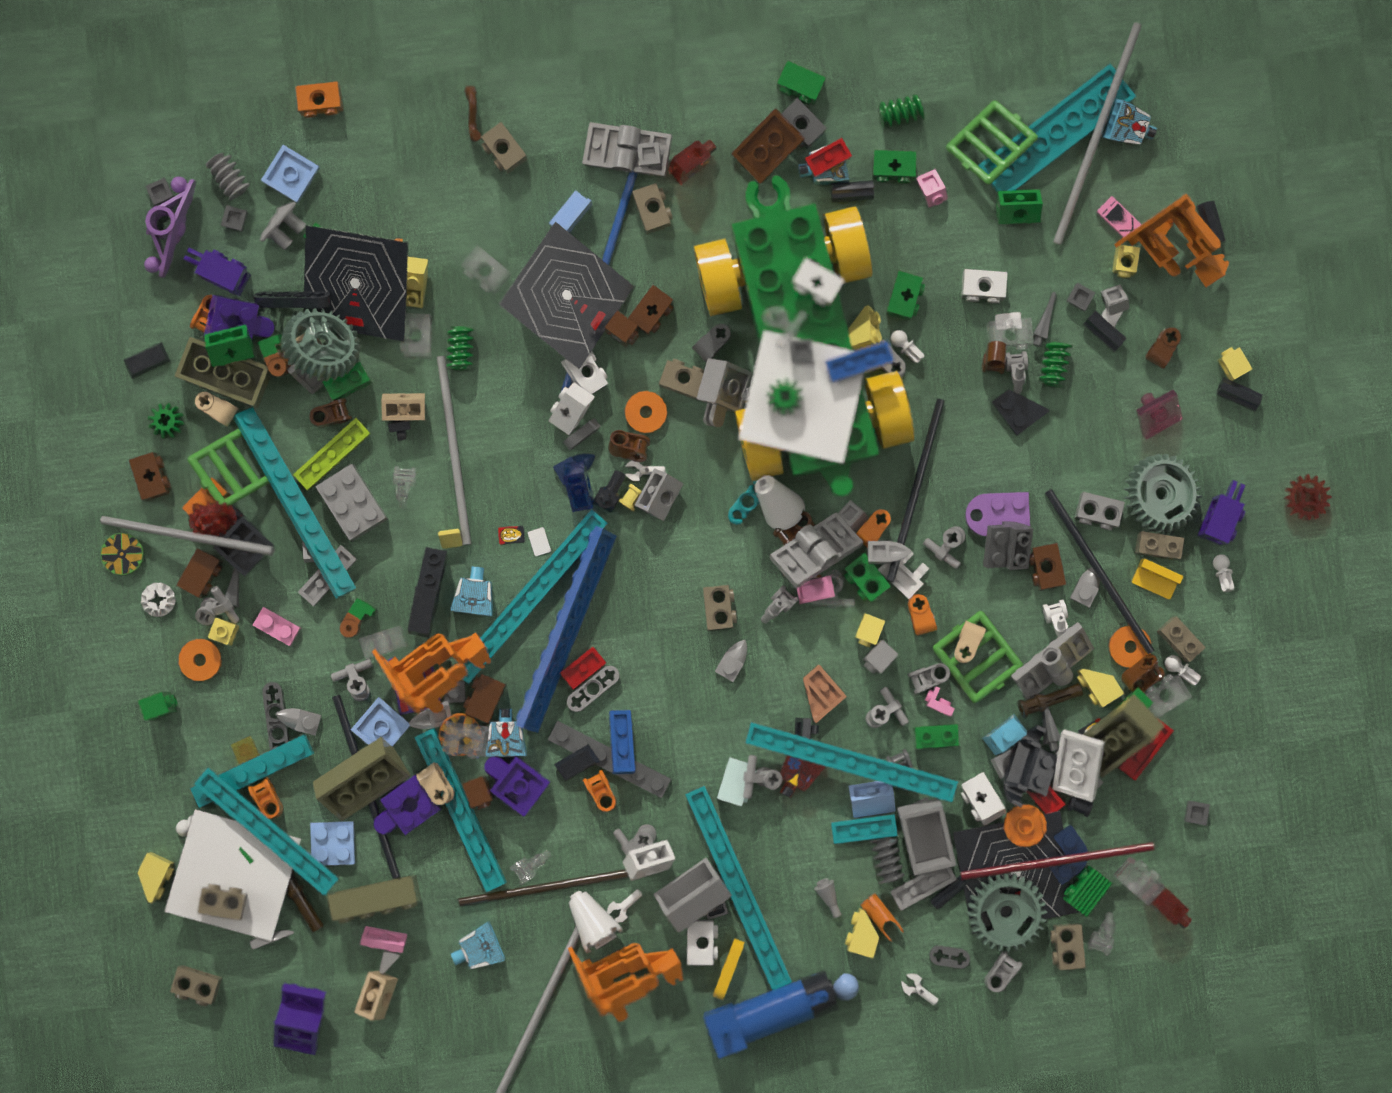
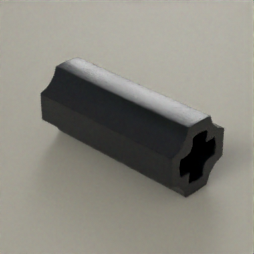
M873 180L831 183L832 202L874 199Z
M1208 201L1197 205L1198 215L1218 237L1220 243L1225 242L1215 201Z
M1094 311L1082 324L1113 352L1127 339L1097 311Z
M1226 378L1222 379L1216 392L1217 396L1254 412L1260 405L1263 396L1261 393Z

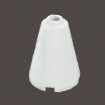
M771 476L761 477L756 482L755 491L765 520L770 527L786 530L801 520V513L803 509L805 511V504L798 494Z
M578 891L570 896L569 906L586 953L591 952L589 948L593 946L598 949L617 937L615 934L617 930L620 933L622 932L621 926L587 892L582 893Z

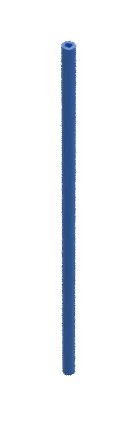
M629 172L602 258L608 265L612 258L638 173ZM566 373L561 391L565 387L569 388L572 385L573 381L568 373Z

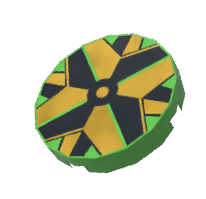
M114 534L106 539L102 546V563L107 570L114 574H132L143 563V545L131 534Z

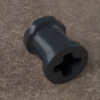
M1071 795L1067 811L1071 812L1073 810L1084 814V817L1088 818L1093 802Z

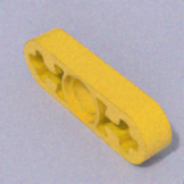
M734 938L712 997L723 1001L745 942Z

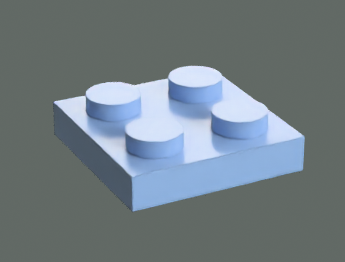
M282 145L261 181L296 203H299L320 167Z
M378 697L351 730L368 745L383 737L393 747L410 725L405 718Z
M354 821L310 823L311 855L323 865L355 864Z

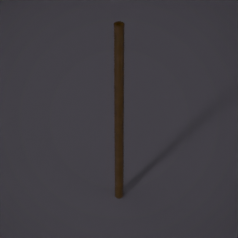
M626 869L463 897L458 898L461 907L628 878L629 875Z

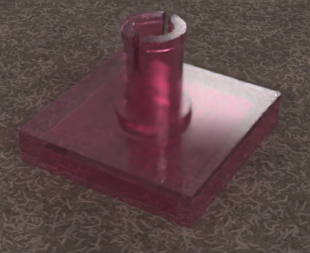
M1173 389L1156 399L1152 393L1143 395L1141 402L1144 406L1136 410L1141 432L1146 440L1183 419L1178 395Z

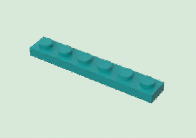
M305 734L219 776L237 791L313 755L314 752ZM197 786L190 788L199 808L213 802Z

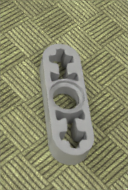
M606 666L580 686L567 699L569 709L575 712L583 710L619 680L618 669L614 666ZM606 670L610 672L614 670L615 674L613 676L615 679L613 681L610 679L606 680L604 683L607 686L603 688L601 682L596 678L600 676L603 679L606 676ZM592 682L597 683L600 688L596 695H591L587 691V686ZM583 689L585 695L591 699L587 702L586 698H584L580 702L582 705L580 708L578 706L573 707L571 705L573 703L572 698L574 696L576 698L582 696L583 694L579 691Z

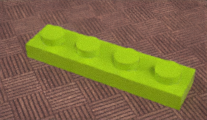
M355 418L293 475L309 491L371 433Z

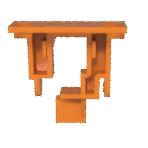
M1187 194L1114 244L1117 248L1127 240L1132 246L1140 242L1160 268L1163 266L1171 276L1175 277L1180 274V267L1173 258L1179 252L1165 236L1173 226V223H1175L1189 241L1186 245L1196 257L1185 267L1189 269L1195 265L1197 269L1194 272L1205 287L1225 276L1229 265L1228 261L1223 260V254H1211L1220 248V240L1195 211V205Z
M476 632L472 636L451 643L443 634H435L401 661L396 656L387 661L376 649L372 651L401 699L417 714L425 708L430 709L433 713H439L443 710L444 705L439 698L458 686L457 682L466 676L467 669L463 664L468 660L481 669L485 668L484 662L491 663L486 650L487 647ZM450 657H453L459 663L448 671L441 667L426 679L422 674L436 663L440 665Z
M632 943L595 963H592L590 958L581 962L572 946L568 948L586 991L600 1014L603 1016L611 1013L620 1022L628 1018L625 1005L647 996V992L657 987L658 979L656 976L662 973L667 982L672 985H676L675 979L683 980L681 963L673 948L668 951L645 953L640 944ZM645 967L651 974L639 980L635 975H632L616 984L613 981L614 978L627 972L632 974Z

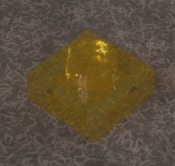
M252 736L231 744L239 764L260 755Z

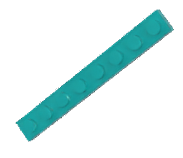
M433 728L414 737L427 766L434 762L437 763L454 789V798L450 802L445 803L485 891H491L507 883L475 812L470 806L467 795L448 754L441 745L436 729Z
M209 767L194 783L195 786L324 896L339 880L336 875Z

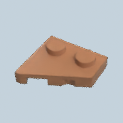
M819 664L803 678L815 723L847 697Z

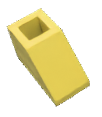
M408 257L406 306L423 308L428 277V259Z
M869 305L863 308L848 329L854 352L880 344L882 340L879 330V324L881 323L880 315Z
M1086 669L1077 671L1079 683L1083 688H1088L1091 693L1088 696L1095 706L1104 707L1124 694L1112 675Z
M152 852L146 854L138 871L147 901L150 903L161 899L165 891L163 885L166 880H170L174 873L172 868L174 862Z
M859 908L858 912L853 914L851 924L854 925L852 933L848 932L845 945H848L847 950L873 958L879 936L864 909Z

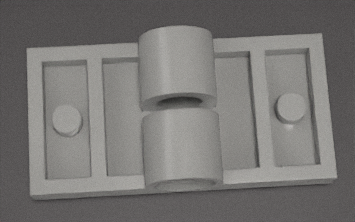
M590 122L582 164L666 177L673 136L672 134L641 130L628 125H620L618 127ZM659 142L661 165L640 167L638 144Z
M836 512L814 527L811 524L803 527L797 533L794 540L770 554V560L797 589L860 548L863 541Z
M1077 622L1059 638L1052 641L1044 650L1034 655L1023 667L1018 668L1011 677L1026 700L1033 698L1035 694H1039L1052 682L1058 686L1067 685L1073 678V672L1070 668L1094 650V647L1083 627Z

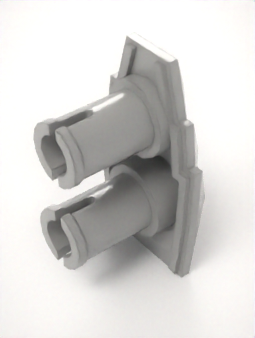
M290 202L276 209V213L269 220L268 226L261 234V242L271 238L285 250L293 240L279 229L280 223L285 222L297 234L304 229L306 223L302 222L292 213V209L296 206L295 202Z

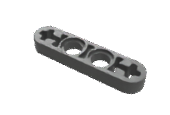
M269 682L263 687L262 694L270 750L279 747H274L273 743H282L284 741L287 743L290 740L288 727L278 718L274 719L270 716V710L274 706L279 707L281 710L285 709L282 686L276 682ZM272 685L274 689H278V693H275V700L280 699V704L272 703L268 705V701H273L272 695L267 693V690H270ZM277 727L284 731V736L280 740H276L272 735L273 730Z

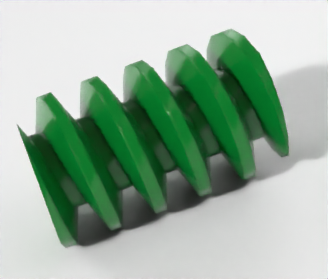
M916 94L912 96V101L908 96H905L904 103L900 98L896 99V104L889 100L887 106L884 102H880L879 116L883 129L885 122L890 127L893 126L894 120L898 126L901 125L902 118L908 124L909 117L911 116L915 122H917L918 115L925 120L922 101Z
M451 326L452 330H449L447 334L453 338L448 339L447 343L452 346L447 348V352L452 355L447 356L446 360L452 363L447 364L446 369L469 371L467 366L473 365V362L468 361L467 358L473 357V354L467 352V350L474 348V346L468 344V341L474 340V337L469 336L468 333L473 332L474 329L465 326Z
M1062 342L1047 343L1045 348L1049 351L1044 352V357L1047 359L1042 361V365L1046 368L1040 370L1045 376H1040L1039 381L1050 387L1064 388V386L1059 384L1060 381H1066V378L1061 376V373L1068 372V370L1063 368V365L1070 363L1064 357L1071 356V353L1067 352L1066 349L1073 348V346Z

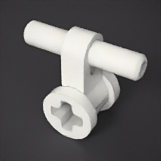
M1059 600L1058 603L1049 606L1047 604L1042 605L1047 624L1052 622L1058 638L1068 629L1066 622L1068 612L1064 600Z

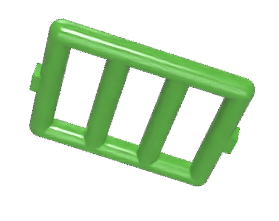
M994 100L946 145V149L962 163V167L967 172L971 170L985 184L990 185L1038 140V135L1022 122V118L1015 113L1013 115L1002 104ZM994 111H997L1024 134L1027 139L1018 146L987 118ZM979 125L983 126L1012 151L1005 160L1001 159L972 134ZM964 139L969 141L997 166L989 175L957 148Z
M239 428L192 454L187 459L200 478L202 488L210 492L221 509H226L270 483L266 475L260 479L257 477L233 443L234 440L243 436ZM226 446L252 484L242 489L216 451ZM209 456L234 494L224 499L198 461Z
M978 611L966 620L974 624L980 621L987 630L977 649L992 638L999 645L1000 649L963 676L956 667L960 662L956 660L955 656L950 659L943 650L960 636L964 623L961 625L957 624L952 628L951 633L933 646V651L942 663L949 668L951 675L973 703H978L995 689L999 690L1005 685L1004 682L1010 679L1011 675L1018 668L1024 666L983 611ZM967 648L963 649L960 652L962 653V658L970 656V654L967 653ZM1006 655L1013 666L976 693L969 682Z

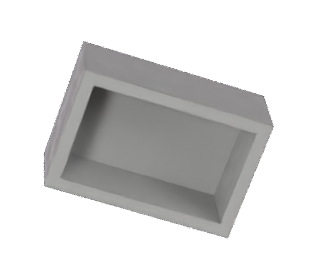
M350 464L315 486L344 533L352 542L388 520L353 464Z
M935 798L897 808L914 876L956 865L940 799Z
M707 858L654 893L663 912L678 933L688 928L699 918L707 915L709 911L732 896Z

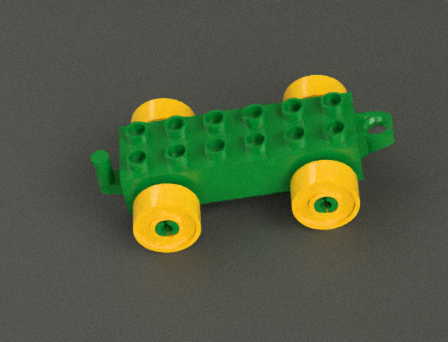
M775 175L772 178V187L777 192L778 199L771 206L762 205L758 200V184L755 181H751L745 192V200L753 218L732 223L731 235L737 258L731 260L725 238L693 246L710 316L742 309L738 287L745 286L759 346H761L764 331L803 340L812 339V342L853 351L838 292L830 306L827 304L822 306L813 300L814 296L808 293L803 295L796 291L792 282L805 259L812 261L833 273L831 266L833 264L836 276L844 280L843 284L872 277V264L868 243L856 206L823 214L826 233L824 237L816 203L791 209L790 189L785 180ZM817 279L816 282H813V287H822L820 285L821 281ZM897 371L865 379L868 401L865 400L861 385L843 463L786 450L793 479L819 472L830 487L831 494L836 498H843L853 488V482L849 479L850 464L874 459L879 454L873 432L874 428L882 449L914 441V429L909 404L902 380ZM746 408L735 411L739 435ZM740 439L752 481L759 480L764 476L772 477L783 474L780 452L785 451V449Z

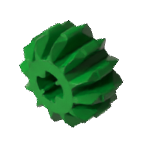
M785 378L784 385H782L780 379L776 380L778 388L772 384L769 386L775 393L769 392L766 394V397L774 398L767 403L768 406L776 404L773 409L774 413L779 408H782V416L785 415L786 409H788L790 414H793L792 406L800 409L801 406L796 401H803L804 399L803 396H797V394L803 391L802 388L794 390L797 385L796 381L791 386L788 385L789 378ZM783 392L785 394V392H788L790 401H781L780 393Z
M167 403L164 408L162 404H158L159 411L151 409V412L155 415L154 417L148 416V420L154 422L148 425V427L155 429L154 435L157 436L161 433V438L166 439L167 434L170 438H174L173 431L181 433V430L177 427L178 425L184 426L185 423L179 421V419L184 417V414L178 413L179 408L177 406L172 408V405ZM165 416L170 418L168 425L162 423L165 421Z

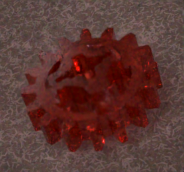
M1307 474L1304 480L1301 476L1296 477L1297 482H1289L1292 488L1285 489L1289 493L1288 496L1284 497L1285 500H1289L1286 508L1292 507L1290 514L1298 513L1297 519H1302L1305 516L1306 521L1311 520V515L1314 519H1318V513L1325 514L1324 507H1330L1331 505L1327 502V499L1332 498V496L1326 493L1330 490V487L1324 488L1325 481L1318 482V476L1310 479V475ZM1302 484H1312L1313 486L1306 488ZM1319 492L1321 494V502L1319 501ZM1295 494L1297 495V502H1295ZM1305 494H1310V495H1311V496L1309 497V499H1310L1311 501H1307V502L1305 501V499H1306V495H1305ZM1305 507H1310L1314 511L1308 512L1302 509Z
M208 501L205 506L199 504V509L193 508V513L189 514L190 528L193 529L194 533L199 532V534L215 535L216 537H219V533L226 534V530H230L235 525L237 519L233 506H227V502L219 504V501L215 503Z

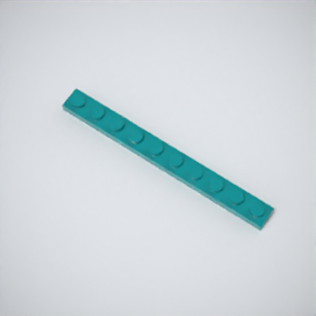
M251 407L235 414L233 419L333 595L338 599L353 592L356 586L254 408Z
M592 509L480 637L487 647L486 650L490 659L573 565L583 551L586 550L589 543V535L595 526L604 529L608 524ZM468 660L463 664L467 669V674L463 680L470 684L482 669L476 667Z
M752 722L745 743L949 802H953L958 781Z
M702 786L685 794L724 883L732 895V901L772 990L791 983L792 980L706 787Z

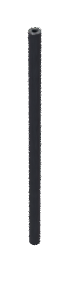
M942 399L936 400L897 543L904 546L945 401ZM901 560L891 562L887 581L895 582Z
M1050 489L1045 492V495L1147 655L1155 651L1054 491Z
M337 695L332 697L351 756H353L359 750L341 696ZM375 800L368 804L373 822L380 815ZM377 832L392 879L398 878L400 873L387 834Z

